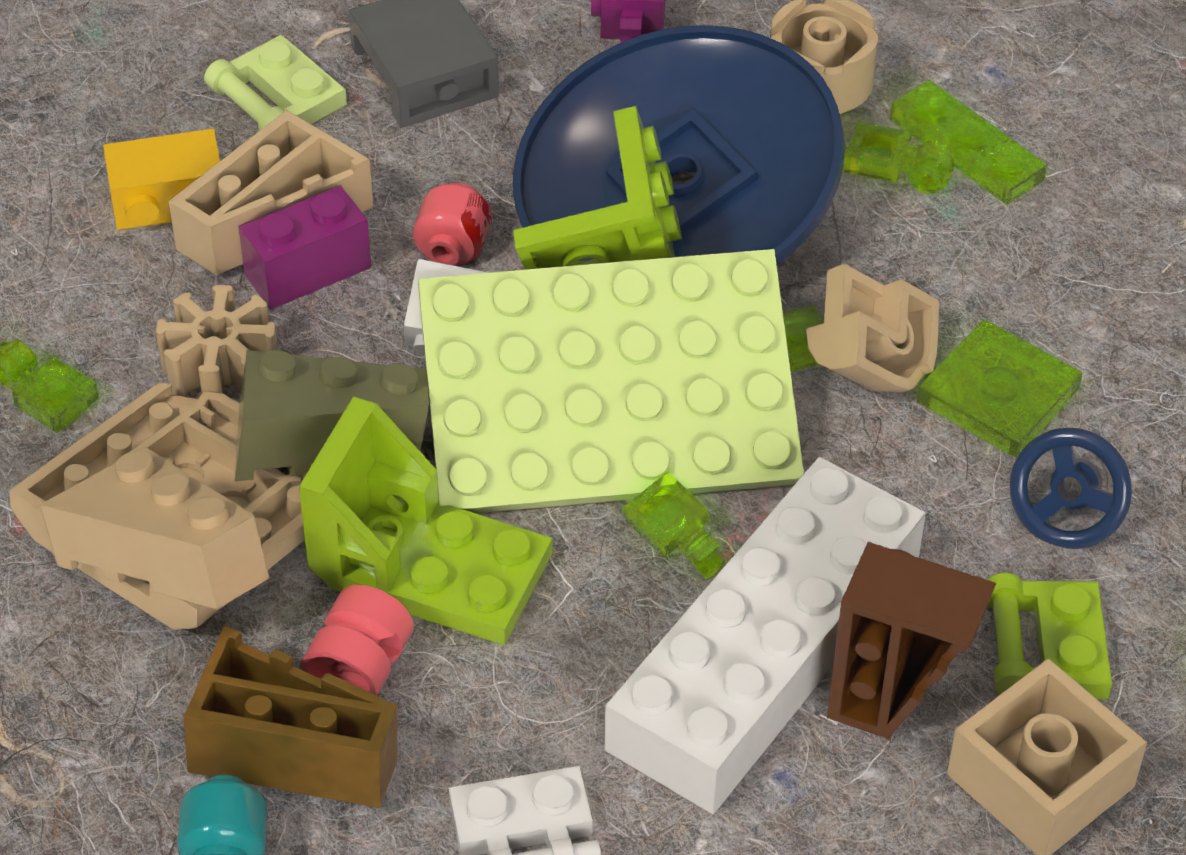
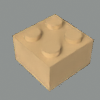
M1048 658L955 729L947 775L1036 855H1051L1135 787L1147 741Z

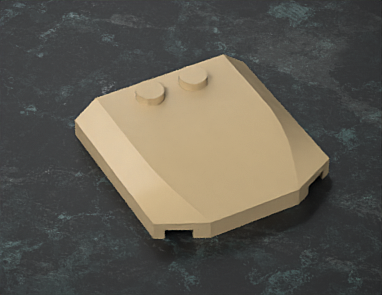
M159 382L10 489V508L33 540L53 552L40 504L113 465L122 455L147 447L255 516L267 570H269L305 540L299 485L306 474L291 476L288 467L255 470L253 480L235 481L240 403L225 394L205 390L199 399L172 395V384ZM79 563L76 567L173 630L198 628L222 608L213 609L152 592L149 581L126 575V578L121 583L104 579L101 568Z

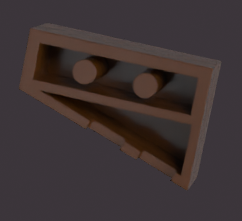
M867 542L841 600L827 718L889 739L918 706L924 692L933 682L938 683L946 674L950 662L959 652L964 653L972 644L996 583L915 557L900 549H890Z

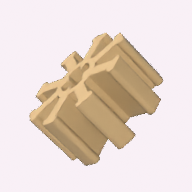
M214 285L212 287L213 310L207 312L192 301L191 294L188 292L173 300L176 322H166L165 319H159L156 326L162 372L167 373L168 382L172 384V395L186 397L187 394L200 386L202 393L205 390L223 394L224 385L229 384L234 385L241 392L246 351L266 352L278 350L275 323L269 322L267 303L260 296L252 295L249 302L235 310L232 286Z

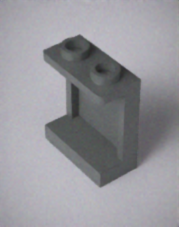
M379 0L348 10L351 47L356 55L368 54L391 91L392 115L400 128L499 97L498 56L460 0Z

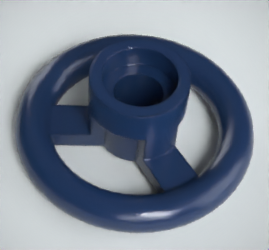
M1066 427L1044 432L1032 439L1021 450L1012 467L1010 498L1017 517L1032 535L1058 547L1081 549L1104 541L1120 527L1131 504V477L1124 459L1111 443L1091 431ZM1073 446L1084 448L1102 460L1111 475L1113 493L1102 490L1103 481L1099 469L1086 459L1075 458ZM1052 449L1056 469L1050 481L1051 493L1032 506L1028 495V478L1031 469L1043 454ZM1065 477H1072L1079 481L1082 488L1080 496L1070 495L1065 490ZM1063 506L1071 509H1081L1089 506L1106 513L1093 526L1078 531L1058 529L1045 522Z

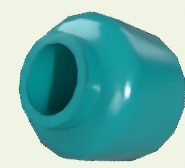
M231 775L214 776L208 781L194 786L187 791L180 803L177 838L178 854L264 855L268 815L267 801L257 789L244 783L240 778Z

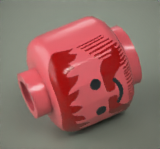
M463 183L443 184L432 188L423 198L415 220L412 236L416 247L425 257L433 262L447 265H463L474 262L481 255L493 218L490 205L476 189Z

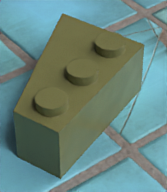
M247 350L239 405L235 481L253 480L255 470L288 467L291 476L307 474L311 464L315 461L353 396L377 403L421 452L429 407L427 370L412 368L400 363L382 365L355 362L343 357L318 358L291 355L281 350H269L266 352Z

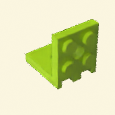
M636 106L613 111L628 202L513 230L515 249L525 270L675 257L672 241L680 240L682 236L674 205L666 207L669 205L668 196L674 194L669 167L666 161L656 163V161L662 160L655 128L654 126L643 127ZM583 258H593L587 261H578Z

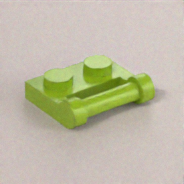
M998 573L989 577L987 580L996 583L988 602V606L993 608L999 659V664L993 670L995 691L1001 695L1036 668L1024 662L1019 611H1034L1040 664L1049 658L1096 699H1109L1112 679L1098 582L1022 581L1017 575L1011 573Z

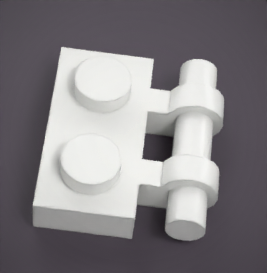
M580 766L449 787V803L460 855H601L598 840L574 844L571 839L592 836L593 820ZM547 843V848L516 854L511 853V849Z

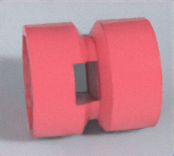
M351 585L343 588L324 620L327 627L321 628L314 637L300 662V668L320 679L326 673H329L378 696L391 672V664L395 663L414 630L413 619L408 610L396 598L386 592L368 585Z

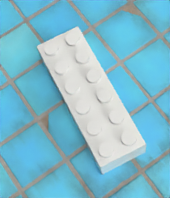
M818 457L605 705V751L714 815L832 668L841 600L867 542L890 549H900L919 558L926 512Z

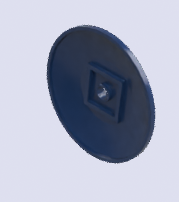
M710 25L682 26L643 34L621 42L594 56L570 73L551 91L529 121L521 138L513 169V196L522 228L628 202L613 111L636 106L643 127L654 126L662 157V160L656 161V163L666 161L671 178L681 171L696 172L690 181L683 184H673L674 194L668 196L669 205L666 207L674 205L682 239L672 241L675 257L774 249L776 265H778L811 235L829 209L839 187L844 168L845 139L839 109L830 88L817 70L797 52L781 42L744 29ZM583 258L578 261H587L593 258Z

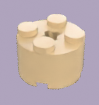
M794 0L784 5L775 14L772 20L770 38L781 42L797 52L817 70L833 94L840 117H842V113L860 106L870 96L874 85L878 50V33H876L874 28L875 20L870 12L851 0H824V3L807 4V0Z

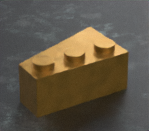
M224 625L183 716L187 772L211 777L231 775L240 778L244 783L380 808L397 763V705L329 673H326L322 679L294 667L292 656L277 649L268 655L243 643L241 632Z

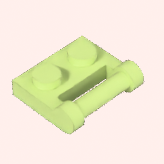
M283 35L271 39L230 62L226 59L216 60L210 64L204 74L205 84L217 94H226L258 123L259 131L286 110L313 124L347 105L345 88ZM250 81L277 106L272 107L245 83Z

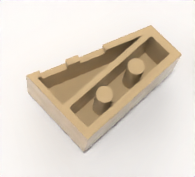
M286 110L169 201L176 250L215 275H219L243 264L238 226L340 185L361 212L373 208L370 159Z
M147 447L122 455L113 465L40 504L56 563L59 567L74 570L79 563L102 569L104 579L121 583L126 578V575L149 581L152 592L213 609H219L269 579L255 516Z

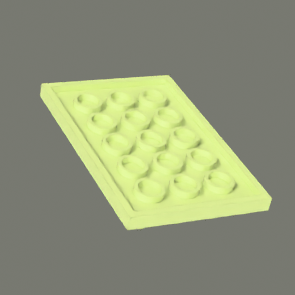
M774 249L418 279L440 506L451 505L477 514L795 485L804 475Z

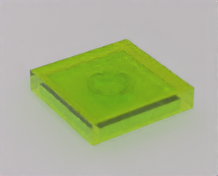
M983 319L919 386L917 402L1017 458L1021 450L1039 434L1080 388L1083 372Z

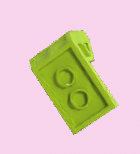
M354 396L299 485L308 567L329 587L339 592L351 585H368L380 589L396 598L408 610L410 615L504 646L553 554L552 537L451 505L440 506L438 477L435 467L377 403Z

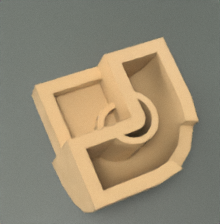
M842 264L827 270L824 323L806 329L808 349L817 363L869 390L896 393L909 391L917 386L925 374L934 371L938 345L940 301L902 279L882 285L847 264Z

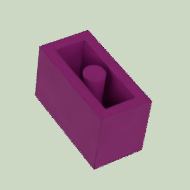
M341 185L238 226L244 274L260 297L267 303L270 310L371 268L368 220Z

